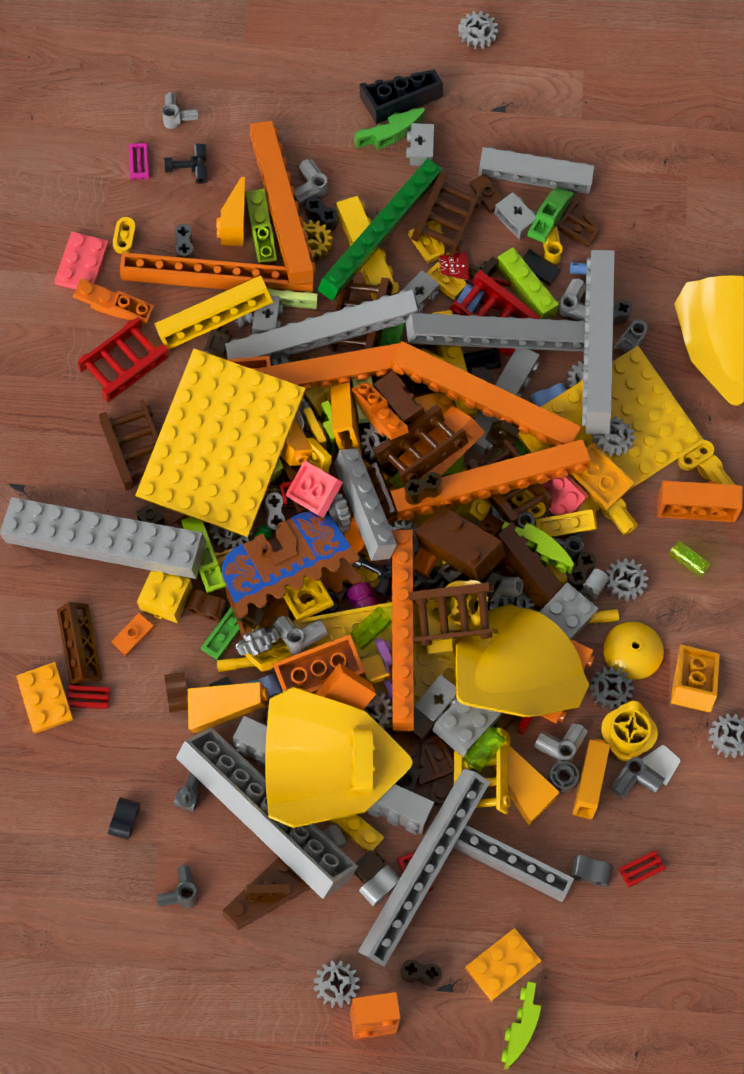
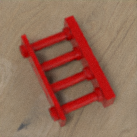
M481 270L472 279L471 282L474 284V287L461 304L455 300L449 308L452 314L462 316L474 315L466 308L480 291H484L489 295V299L477 313V316L485 317L493 305L499 303L505 309L500 317L507 318L510 315H514L517 318L523 319L541 318ZM498 348L502 354L509 357L516 350L514 348Z
M139 317L128 321L124 328L90 353L82 355L77 362L80 373L88 369L103 385L102 395L107 403L169 358L168 349L164 344L155 347L140 331L142 325ZM134 335L149 351V355L139 358L126 344L125 340ZM119 346L134 363V366L124 370L109 352ZM103 357L118 373L119 376L114 381H109L94 365L100 358Z

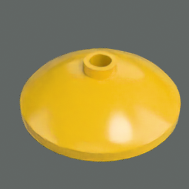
M625 622L617 625L608 633L603 645V655L609 668L613 666L614 671L621 668V674L628 673L627 680H642L650 677L658 670L664 657V647L661 638L651 627L640 622ZM632 644H637L639 648L634 649Z

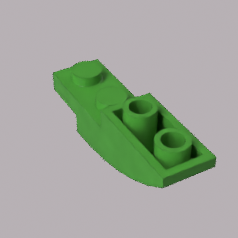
M413 108L408 112L395 113L388 117V122L385 125L380 124L371 129L359 130L354 135L356 149L374 144L376 150L405 138L407 130H411L412 123L421 124L424 120V108Z
M557 186L539 208L536 219L528 231V237L545 243L557 221L561 220L575 193Z

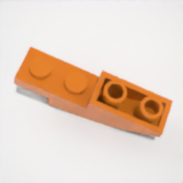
M80 278L73 298L90 304V308L125 320H134L139 317L141 323H147L154 305L118 290L115 293Z
M369 382L362 383L351 389V393L360 409L381 436L386 435L390 440L409 433L408 426L388 407L387 400Z

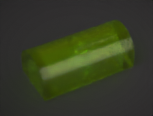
M680 541L676 542L668 554L700 579L710 567L708 561Z
M378 606L349 634L353 642L363 650L392 621L385 611Z
M490 725L464 756L465 761L474 769L481 771L505 743L506 739L494 726Z

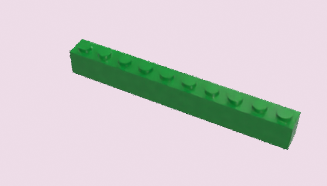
M427 158L322 278L318 291L331 301H334L431 189L443 168Z

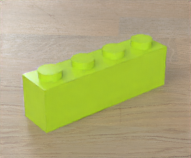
M511 248L498 256L497 270L505 280L511 283L510 286L524 304L541 317L540 319H550L555 316L559 304L517 251Z

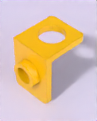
M380 654L361 660L366 678L373 685L390 678V674L386 672Z

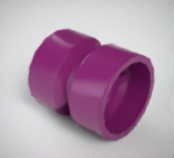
M370 582L356 584L346 591L349 602L354 604L353 609L379 604L377 598L372 596L374 591Z

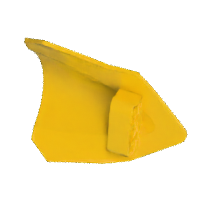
M716 276L699 281L686 282L674 305L690 360L731 405H741L744 403V276Z
M512 604L488 610L489 628L498 629V634H492V638L480 639V636L464 637L457 643L456 697L463 705L521 717L541 716L579 708L589 687L579 655L568 636L556 623L537 611L519 608Z
M292 687L269 699L265 752L268 818L295 828L365 813L412 766V759L405 750L363 710L296 687Z

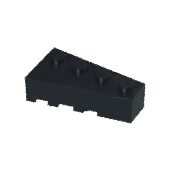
M435 69L413 73L410 77L397 76L394 77V80L383 81L381 79L376 80L373 84H359L360 98L376 124L388 120V117L395 113H404L443 97V82Z

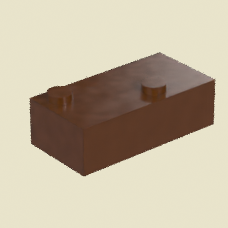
M442 504L415 531L420 547L479 582L506 556L501 540Z

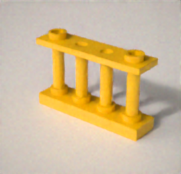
M497 728V737L480 739L473 747L497 745V757L471 760L470 751L463 758L454 750V784L463 769L471 770L477 767L497 765L496 777L485 778L490 782L488 786H496V798L480 799L476 808L496 806L497 810L503 814H508V807L510 806V797L508 795V746H510V736L502 728Z

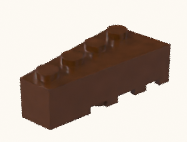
M511 522L496 537L502 541L506 556L495 567L505 577H519L522 579L524 585L522 591L536 605L543 609L562 589L563 584L548 566H543L540 560L541 557L536 551L533 553L526 545L528 542L523 535L521 537L514 530L516 526Z
M278 857L250 885L261 884V881H274V884H290L288 895L246 896L244 889L223 909V916L237 930H240L261 918L264 914L275 910L285 902L310 890L311 887Z

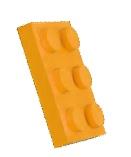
M591 443L586 448L590 457L589 469L583 473L569 474V476L607 511L635 483L600 449H597L594 443Z
M55 662L16 675L31 727L35 734L74 720Z
M514 928L465 966V969L492 1002L540 964L541 960Z

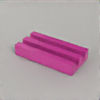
M147 143L129 144L130 180H134V178H138V180H142V178L149 179ZM133 148H136L138 173H134ZM140 148H144L145 172H141Z

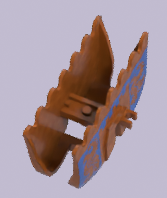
M312 511L303 512L287 521L284 520L276 525V538L282 549L275 553L269 541L266 540L263 534L254 537L255 540L237 546L226 555L222 564V577L226 587L227 599L236 620L248 614V605L251 603L258 608L265 607L267 602L270 603L258 625L264 629L270 627V618L272 616H277L278 618L289 616V607L283 598L285 596V587L291 586L295 590H300L304 586L303 578L309 577L313 581L321 580L326 590L329 589L336 594L343 591L342 583L344 581H349L353 585L362 582V578L351 565V563L358 562L360 557L349 545L336 523L326 514L323 518ZM304 594L300 597V601L302 604H306L308 598L314 599L311 594ZM237 620L242 637L244 634L252 631V628Z

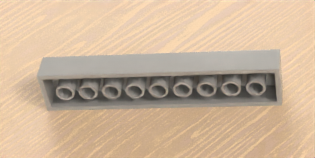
M591 250V258H587L582 426H586V434L610 435L615 250Z
M11 497L0 530V535L9 544L159 571L193 579L197 577L207 543L202 532Z
M567 582L539 613L556 623L571 641L594 618L598 608ZM456 700L436 721L432 731L464 758L505 713L463 705Z
M243 716L233 736V748L241 756L247 757L248 755L254 758L256 763L265 766L267 726ZM394 784L367 812L374 817L381 816L386 818V821L394 826L399 824L406 827L405 830L415 835L419 833L422 835L432 813L434 802Z
M212 727L184 741L176 758L322 899L349 883L358 866L314 824L292 828L268 818L265 777Z

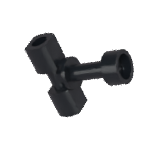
M205 144L194 145L195 156H191V160L172 161V157H164L165 173H171L175 168H191L192 172L195 171L196 183H207V166L204 164V161H206Z
M358 552L357 555L360 557V560L353 563L352 566L360 569L362 566L378 574L377 579L380 581L375 592L386 597L392 586V559L388 566L384 564L383 567H380L366 560L365 554Z

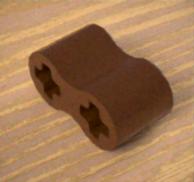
M193 589L185 609L192 614L219 623L222 620L228 602L220 597Z
M185 672L164 675L170 713L188 710Z

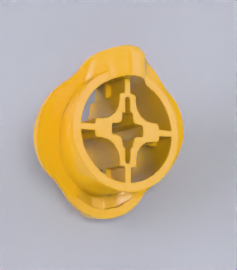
M476 580L454 581L446 587L479 584L481 582ZM476 594L468 595V599H466L467 612L471 616L468 619L469 630H474L481 626L479 605L477 611L474 609V603L477 601ZM450 597L446 602L449 629L461 630L460 622L456 620L458 616L460 617L458 600H456V597ZM453 599L455 605L454 608L450 611V603Z
M630 701L611 711L605 716L601 725L603 739L607 744H610V749L614 755L623 762L633 757H638L650 750L658 736L656 724L638 701ZM628 719L627 722L616 723L619 720ZM639 739L642 740L641 742H638V743H631V741H633V740H637V741H639Z

